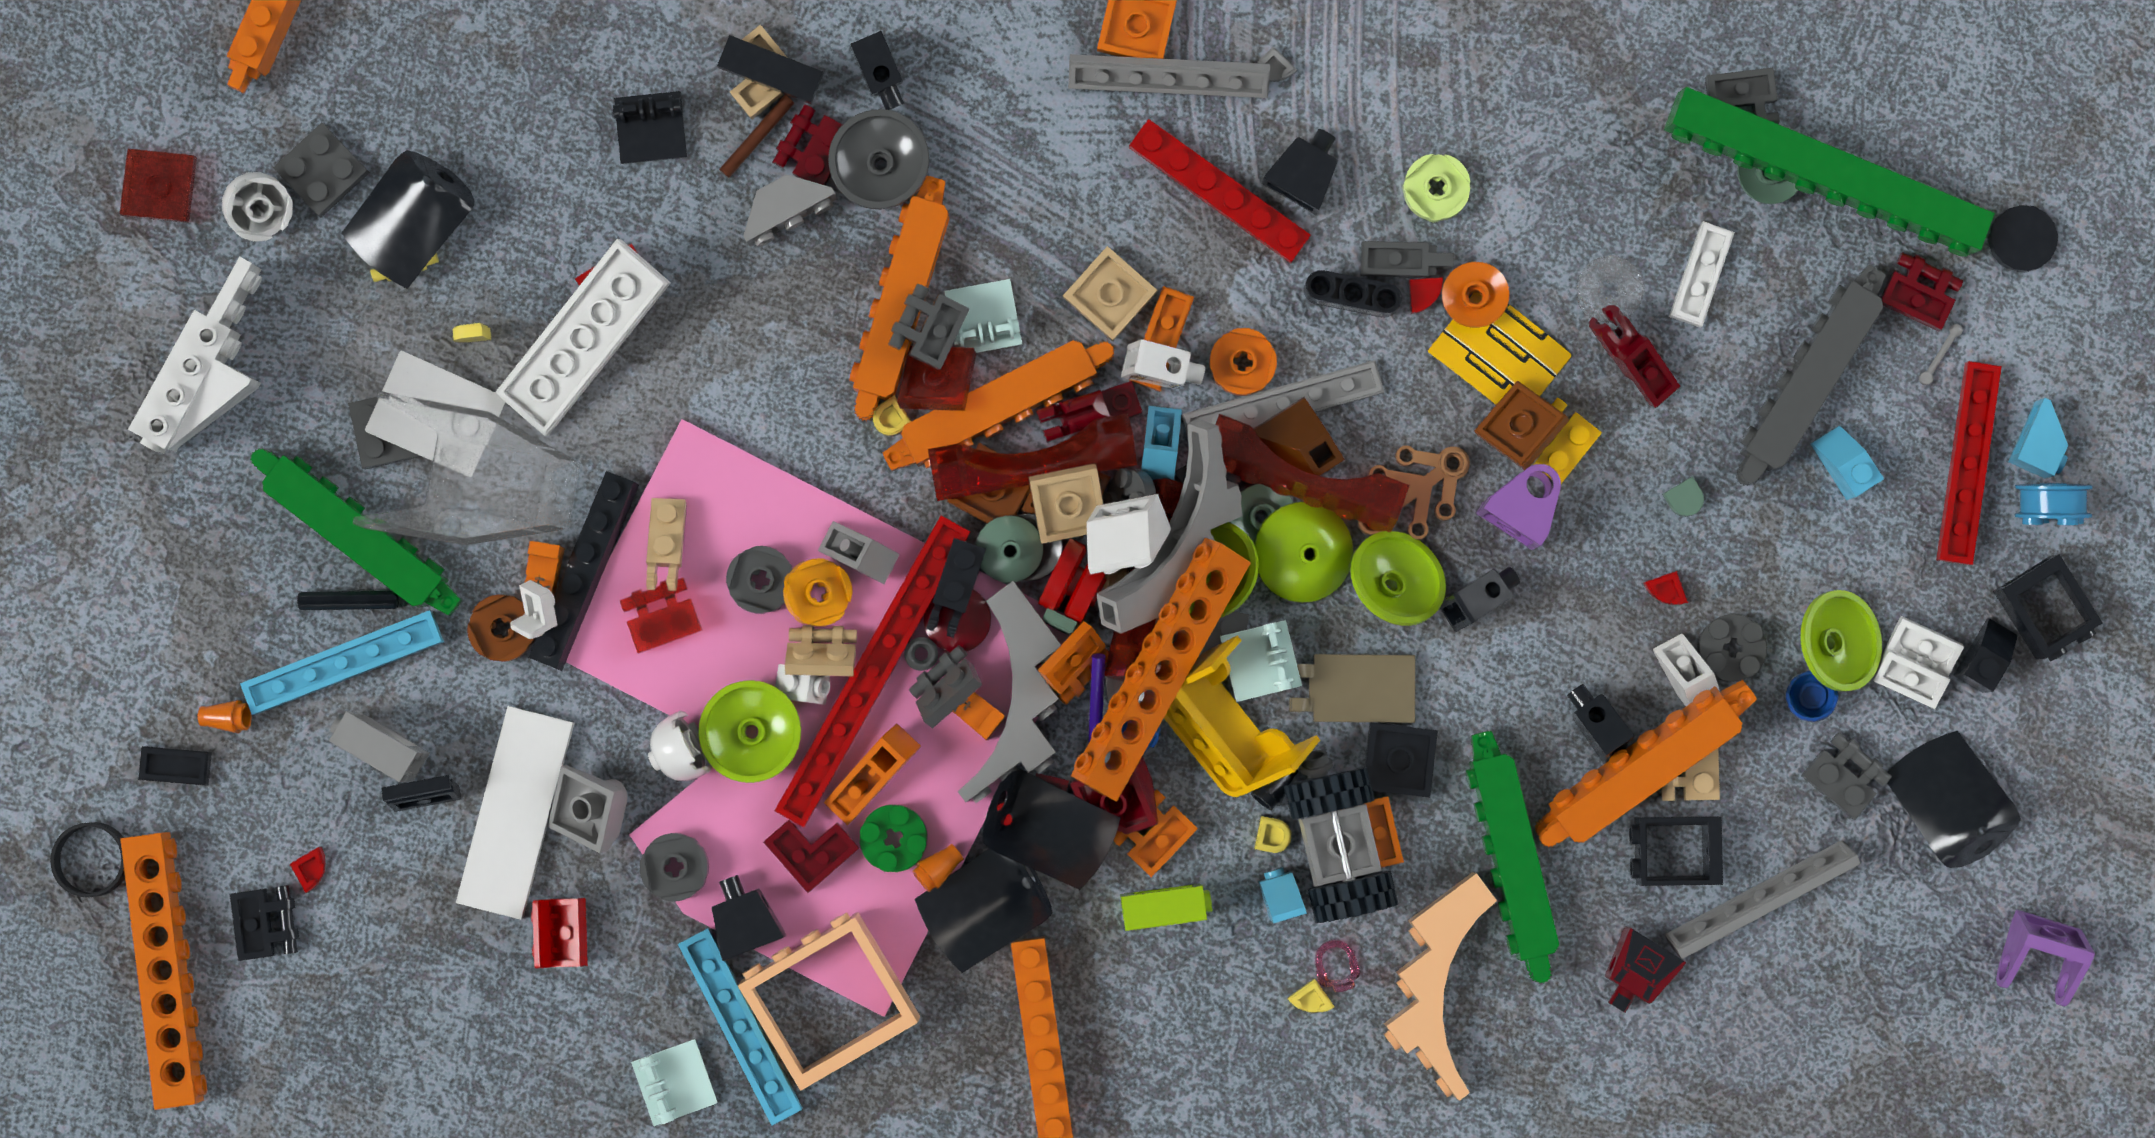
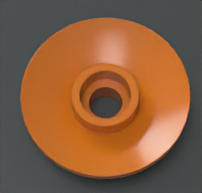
M1468 262L1458 266L1447 276L1442 288V302L1447 314L1458 324L1470 328L1485 327L1497 321L1505 312L1509 302V286L1503 274L1494 266L1483 262ZM1472 293H1479L1482 299L1478 303H1473L1470 301L1469 296Z

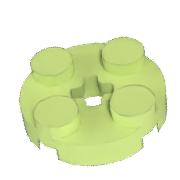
M1439 154L1425 155L1416 160L1406 173L1402 187L1405 201L1414 214L1429 222L1435 223L1448 220L1456 216L1468 201L1470 192L1468 171L1459 160L1452 156ZM1433 180L1437 183L1442 180L1445 183L1442 188L1445 194L1441 196L1437 193L1432 195L1429 192L1431 186L1428 182Z

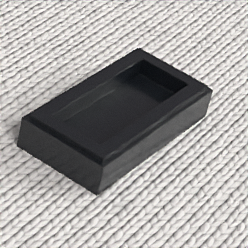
M142 746L138 780L209 786L212 752Z

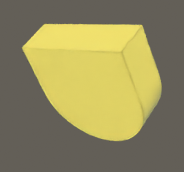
M481 323L459 325L452 329L454 342L491 340L490 328Z
M895 395L880 404L873 414L874 426L881 434L886 436H895L901 433L904 425L911 422Z
M1261 816L1254 849L1271 853L1285 850L1291 842L1289 826L1279 819Z

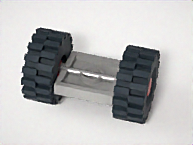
M1367 767L1284 786L1291 819H1299L1315 886L1308 889L1315 923L1347 919L1398 905L1391 870L1382 871L1367 805L1365 804L1374 801Z

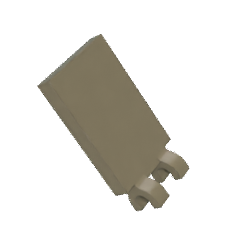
M1314 654L1313 664H1297L1300 678H1309V698H1289V712H1313V722L1415 723V655Z

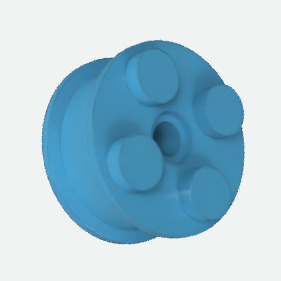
M2068 483L2015 485V489L2020 490V512L2015 513V517L2022 518V524L2043 525L2044 523H2049V519H2057V525L2084 524V518H2092V514L2087 512V490L2093 489V485Z

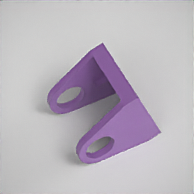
M1532 465L1486 499L1476 514L1529 549L1538 548L1549 535L1561 489L1560 477L1548 465ZM1542 472L1547 473L1551 477L1553 481V488L1549 478ZM1529 477L1538 478L1543 483L1544 494L1542 498L1534 497L1528 491L1527 480Z
M2016 909L1998 966L1997 985L2002 988H2008L2030 948L2064 958L2056 986L2055 1002L2057 1005L2067 1006L2092 963L2095 955L2092 947L2081 929Z

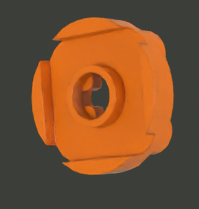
M1236 328L1224 334L1214 344L1209 359V367L1214 382L1224 391L1236 396H1248L1262 391L1272 380L1277 366L1276 353L1271 343L1262 333L1250 328ZM1241 353L1248 354L1247 359L1253 363L1252 367H1246L1245 371L1238 370V365L1233 363V359L1240 358Z

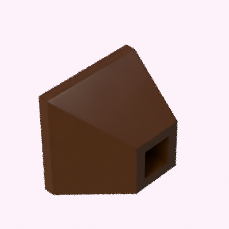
M1305 397L1247 432L1282 489L1315 479L1345 460Z

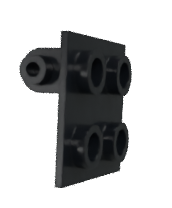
M681 91L614 98L613 115L617 123L620 164L687 157Z

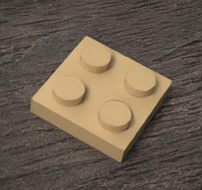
M1107 246L1066 291L1063 298L1111 341H1114L1157 293V289Z
M1096 464L1030 476L1029 482L1041 544L1087 535V520L1096 506L1103 505Z

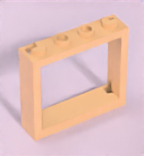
M846 912L830 921L831 928L822 933L818 929L810 932L800 939L803 944L793 950L789 946L779 950L771 956L774 961L762 967L758 963L752 966L749 970L742 973L745 978L738 984L740 991L800 1091L912 1027L920 1019L918 1011L859 912L852 916H849ZM852 932L900 1013L803 1069L755 987L847 933Z

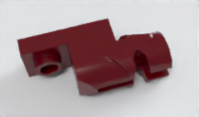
M1608 305L1601 310L1607 319L1618 327L1612 331L1609 325L1606 323L1600 324L1594 317L1589 321V327L1624 376L1635 383L1649 405L1657 408L1681 386L1650 340L1637 332L1630 320L1623 315L1617 306Z
M1132 381L1102 391L1097 390L1036 410L1040 424L1053 419H1060L1062 422V426L1058 425L1043 430L1047 443L1078 433L1080 435L1143 413Z

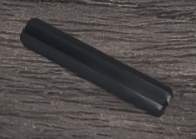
M393 591L300 592L297 604L300 610L396 609L399 604V596Z

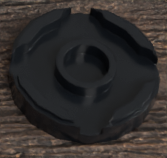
M2019 205L2009 208L1999 215L1992 224L1988 240L1989 247L1997 262L2007 269L2022 273L2039 269L2051 260L2057 249L2058 233L2055 223L2046 212L2035 206Z

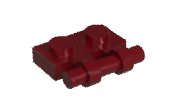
M804 104L799 115L795 114L791 120L792 127L785 140H780L776 147L778 152L772 163L784 169L790 158L798 162L792 172L794 176L826 185L831 176L828 161L830 146L835 134L843 124L824 115L820 124L816 126L810 122L816 110ZM805 132L812 136L805 151L802 152L795 147Z
M1902 252L1896 264L1907 268V273L1905 276L1896 271L1891 274L1880 297L1883 306L1939 332L1943 329L1956 301L1944 294L1946 288L1958 292L1964 280L1953 276V271L1944 267L1940 270L1926 263V259L1919 255L1913 257ZM1919 275L1934 281L1933 289L1917 282Z

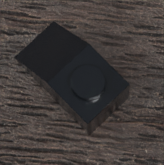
M1987 618L1953 676L1981 693L1994 692L2011 663L2018 635L1992 619Z

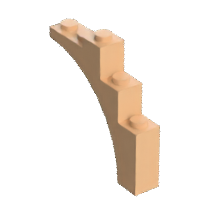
M1474 872L1408 920L1412 925V928L1408 930L1412 938L1420 947L1426 944L1428 948L1396 971L1401 978L1396 984L1408 999L1414 996L1416 1000L1383 1023L1389 1030L1384 1036L1396 1051L1402 1048L1407 1054L1418 1047L1420 1050L1415 1055L1426 1070L1433 1067L1440 1076L1435 1082L1448 1098L1453 1094L1459 1101L1470 1092L1458 1074L1447 1046L1443 1022L1444 988L1450 964L1461 940L1475 921L1497 901L1478 874Z

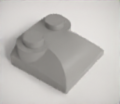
M568 765L561 766L548 827L598 853L608 851L613 842L618 838L627 804V791L624 785L616 779L604 781Z

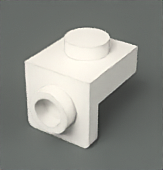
M532 580L519 585L525 614L510 622L511 629L528 639L540 637L549 629L557 626L554 596L548 588Z
M779 664L775 687L781 690L790 700L825 705L830 691V676L785 675V665Z

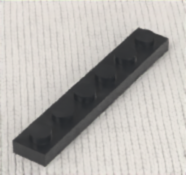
M605 472L554 595L557 626L536 638L528 658L560 671L563 670L640 484L613 473Z

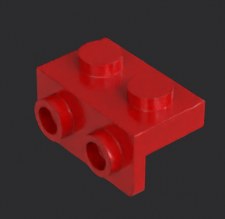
M586 898L533 900L531 921L533 923L532 955L534 957V967L537 969L588 966Z

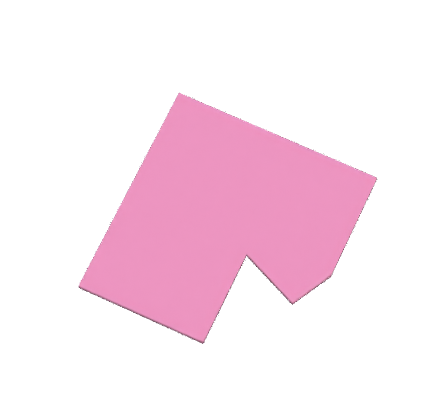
M681 419L609 557L566 663L668 715L678 711L686 712L688 716L683 718L689 725L694 722L699 729L701 714L706 704L722 688L732 683L746 680L761 681L775 687L778 665H785L787 643H799L798 641H789V628H802L803 625H808L799 623L788 611L786 604L777 611L765 614L748 612L736 604L728 590L726 575L730 563L738 554L755 546H767L782 553L790 562L792 568L808 559L823 558L844 569L852 585L851 602H848L844 615L838 621L827 626H814V628L833 629V626H844V629L857 630V643H844L856 645L855 668L925 543ZM652 498L686 500L682 567L679 568L676 591H668L666 580L669 567H658V582L655 590H647L646 558ZM833 521L867 536L900 554L885 584L818 551ZM761 570L759 575L753 574L751 581L756 583L755 589L761 590L763 585H769L770 579L766 578V571ZM979 571L973 589L982 595L985 600H988L1007 585ZM817 583L813 585V590L810 591L811 598H816L817 602L822 601L821 595L826 593L825 588L818 587ZM1024 594L1041 619L1044 620L1043 616L1047 608L1038 605L1039 601ZM991 609V626L986 638L975 649L967 651V656L964 659H967L974 665L982 683V686L975 693L1006 716L988 740H985L955 713L951 712L932 729L923 721L916 704L918 699L909 691V688L917 682V677L924 671L911 668L907 664L903 652L807 825L803 828L793 822L811 844L838 822L860 847V829L868 815L885 805H902L915 811L922 818L927 829V846L919 861L953 844L964 860L956 866L951 874L962 867L985 822L988 808L1001 780L997 779L988 787L992 792L978 803H975L973 799L965 802L958 791L980 771L994 752L1006 725L1012 697L1013 675L1009 648L1001 626ZM924 617L911 640L918 637L930 639L924 627ZM1046 624L1061 645L1070 636ZM813 642V643L832 644V642ZM936 646L938 649V659L934 666L940 662L939 658L946 652ZM923 647L917 648L915 651L916 659L920 661L925 660L928 656L927 650ZM1040 663L1035 668L1038 670L1042 664ZM830 676V691L825 705L791 700L800 718L801 740L795 757L782 772L765 781L745 783L729 779L712 767L709 773L697 778L629 835L642 854L645 853L646 848L654 839L670 833H681L695 838L704 848L709 860V873L705 885L694 896L682 901H676L683 914L716 930L712 906L726 901L719 882L738 875L745 894L756 889L761 890L786 933L784 938L753 949L772 959L771 956L787 946L793 950L802 945L803 943L800 939L816 929L820 933L832 927L830 921L846 912L849 916L859 912L902 984L928 933V929L915 902V898L927 891L912 872L918 867L917 863L905 871L884 872L867 861L860 847L812 891L807 893L763 843L789 820L774 810L850 677ZM1038 716L1033 719L1034 723L1036 722ZM897 723L921 747L847 826L823 802L876 742ZM754 725L749 726L746 730L747 736L755 738L758 735V728ZM891 828L886 831L888 837L884 840L887 846L893 844L895 848H898L901 845L899 840L903 837L901 831L895 833ZM676 857L670 858V864L665 865L666 872H672L674 877H678L679 870L684 869L683 862H677ZM852 932L847 933L789 967L885 1017L893 1002Z

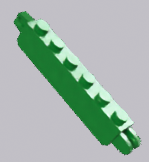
M263 448L255 449V452H252L253 454L250 455L251 464H254V467H257L259 471L266 475L262 481L263 491L411 606L421 608L430 605L446 615L451 616L462 599L447 584L449 580L442 575L445 569L429 557L424 561L415 553L418 548L404 537L398 541L391 536L389 532L392 528L376 516L373 520L369 519L362 513L365 510L362 504L350 496L345 500L338 495L336 491L339 487L325 476H322L320 480L310 473L313 467L296 455L292 459L283 455L279 458Z
M1492 731L1471 735L1473 761L1469 762L1470 769L1466 770V777L1470 790L1476 789L1478 802L1474 803V810L1478 823L1484 822L1486 835L1482 836V843L1486 856L1492 855L1495 867L1490 869V876L1494 889L1500 888L1503 900L1498 902V909L1502 922L1508 921L1511 933L1506 935L1507 946L1510 955L1516 954L1518 960L1525 961L1526 969L1529 971L1528 975H1530L1529 978H1532V981L1539 982V984H1544L1552 976L1550 974L1552 971L1549 970L1551 967L1548 955L1556 952L1559 947V941L1515 761L1507 754H1501Z

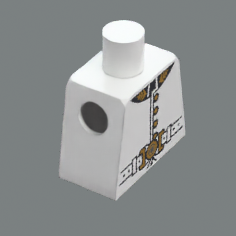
M1140 339L1127 346L1121 378L1168 388L1184 386L1185 382L1200 385L1204 377L1205 366L1189 362L1191 352ZM1166 363H1169L1171 372L1167 370Z

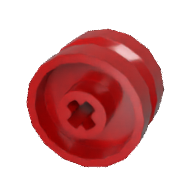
M1070 538L1045 586L1038 605L1056 611L1067 595L1071 598L1065 609V616L1081 625L1090 606L1094 607L1097 601V593L1102 591L1106 579H1104V572L1090 574L1088 564L1085 568L1080 566L1086 554V545Z

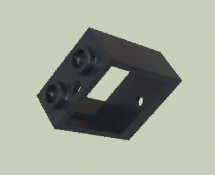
M2060 554L2045 558L1993 591L2036 660L2048 658L2049 661H2053L2068 652L2065 646L2075 640L2080 644L2096 634L2094 628L2103 624ZM2055 574L2085 622L2051 643L2046 644L2017 596L2050 575Z
M1634 817V824L1629 826V841L1631 845H1635V858L1630 859L1631 879H1636V885H1723L1722 817ZM1702 825L1703 875L1648 876L1646 826Z

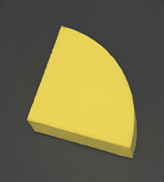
M1315 979L1287 998L1295 1007L1311 1013L1325 1012L1335 1007Z

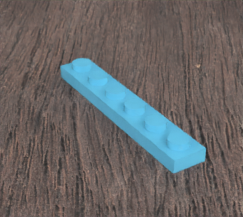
M429 610L240 683L251 714L257 715L441 644L444 640L433 611Z
M710 928L679 943L678 946L770 1124L774 1125L801 1111L803 1107L751 1007L740 991L732 970L726 960L722 961L719 945Z

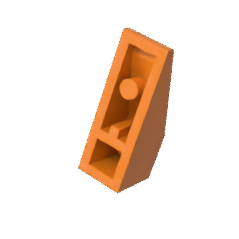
M896 723L876 742L823 803L848 826L920 749L921 745Z

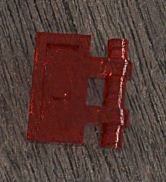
M684 577L678 579L676 591H668L666 580H663L655 590L642 591V589L631 592L632 596L620 600L624 612L636 608L639 615L638 618L627 621L638 654L703 631L692 599L678 602L676 594L688 590ZM665 598L668 607L649 612L647 604Z

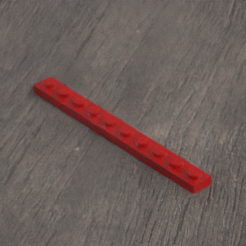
M942 515L940 516L854 668V675L849 677L774 810L775 812L805 828L931 604L953 539L966 542L971 533L969 530Z

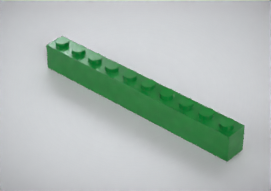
M1685 87L1677 93L1664 127V131L1672 133L1671 137L1676 141L1686 144L1690 142L1703 146L1702 150L1714 156H1721L1723 154L1733 158V163L1740 167L1760 169L1764 171V176L1775 181H1783L1784 179L1794 183L1795 188L1803 193L1814 194L1816 192L1826 196L1825 200L1830 204L1840 207L1847 205L1857 209L1856 213L1864 218L1875 219L1877 217L1887 221V226L1891 229L1901 232L1909 230L1918 234L1917 238L1929 244H1937L1938 242L1948 246V251L1958 256L1967 257L1981 251L1995 214L1689 87Z

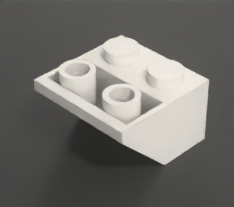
M1158 494L1095 507L1086 522L1088 569L1090 574L1100 572L1112 574L1122 568L1132 566L1144 568L1154 561L1171 531Z

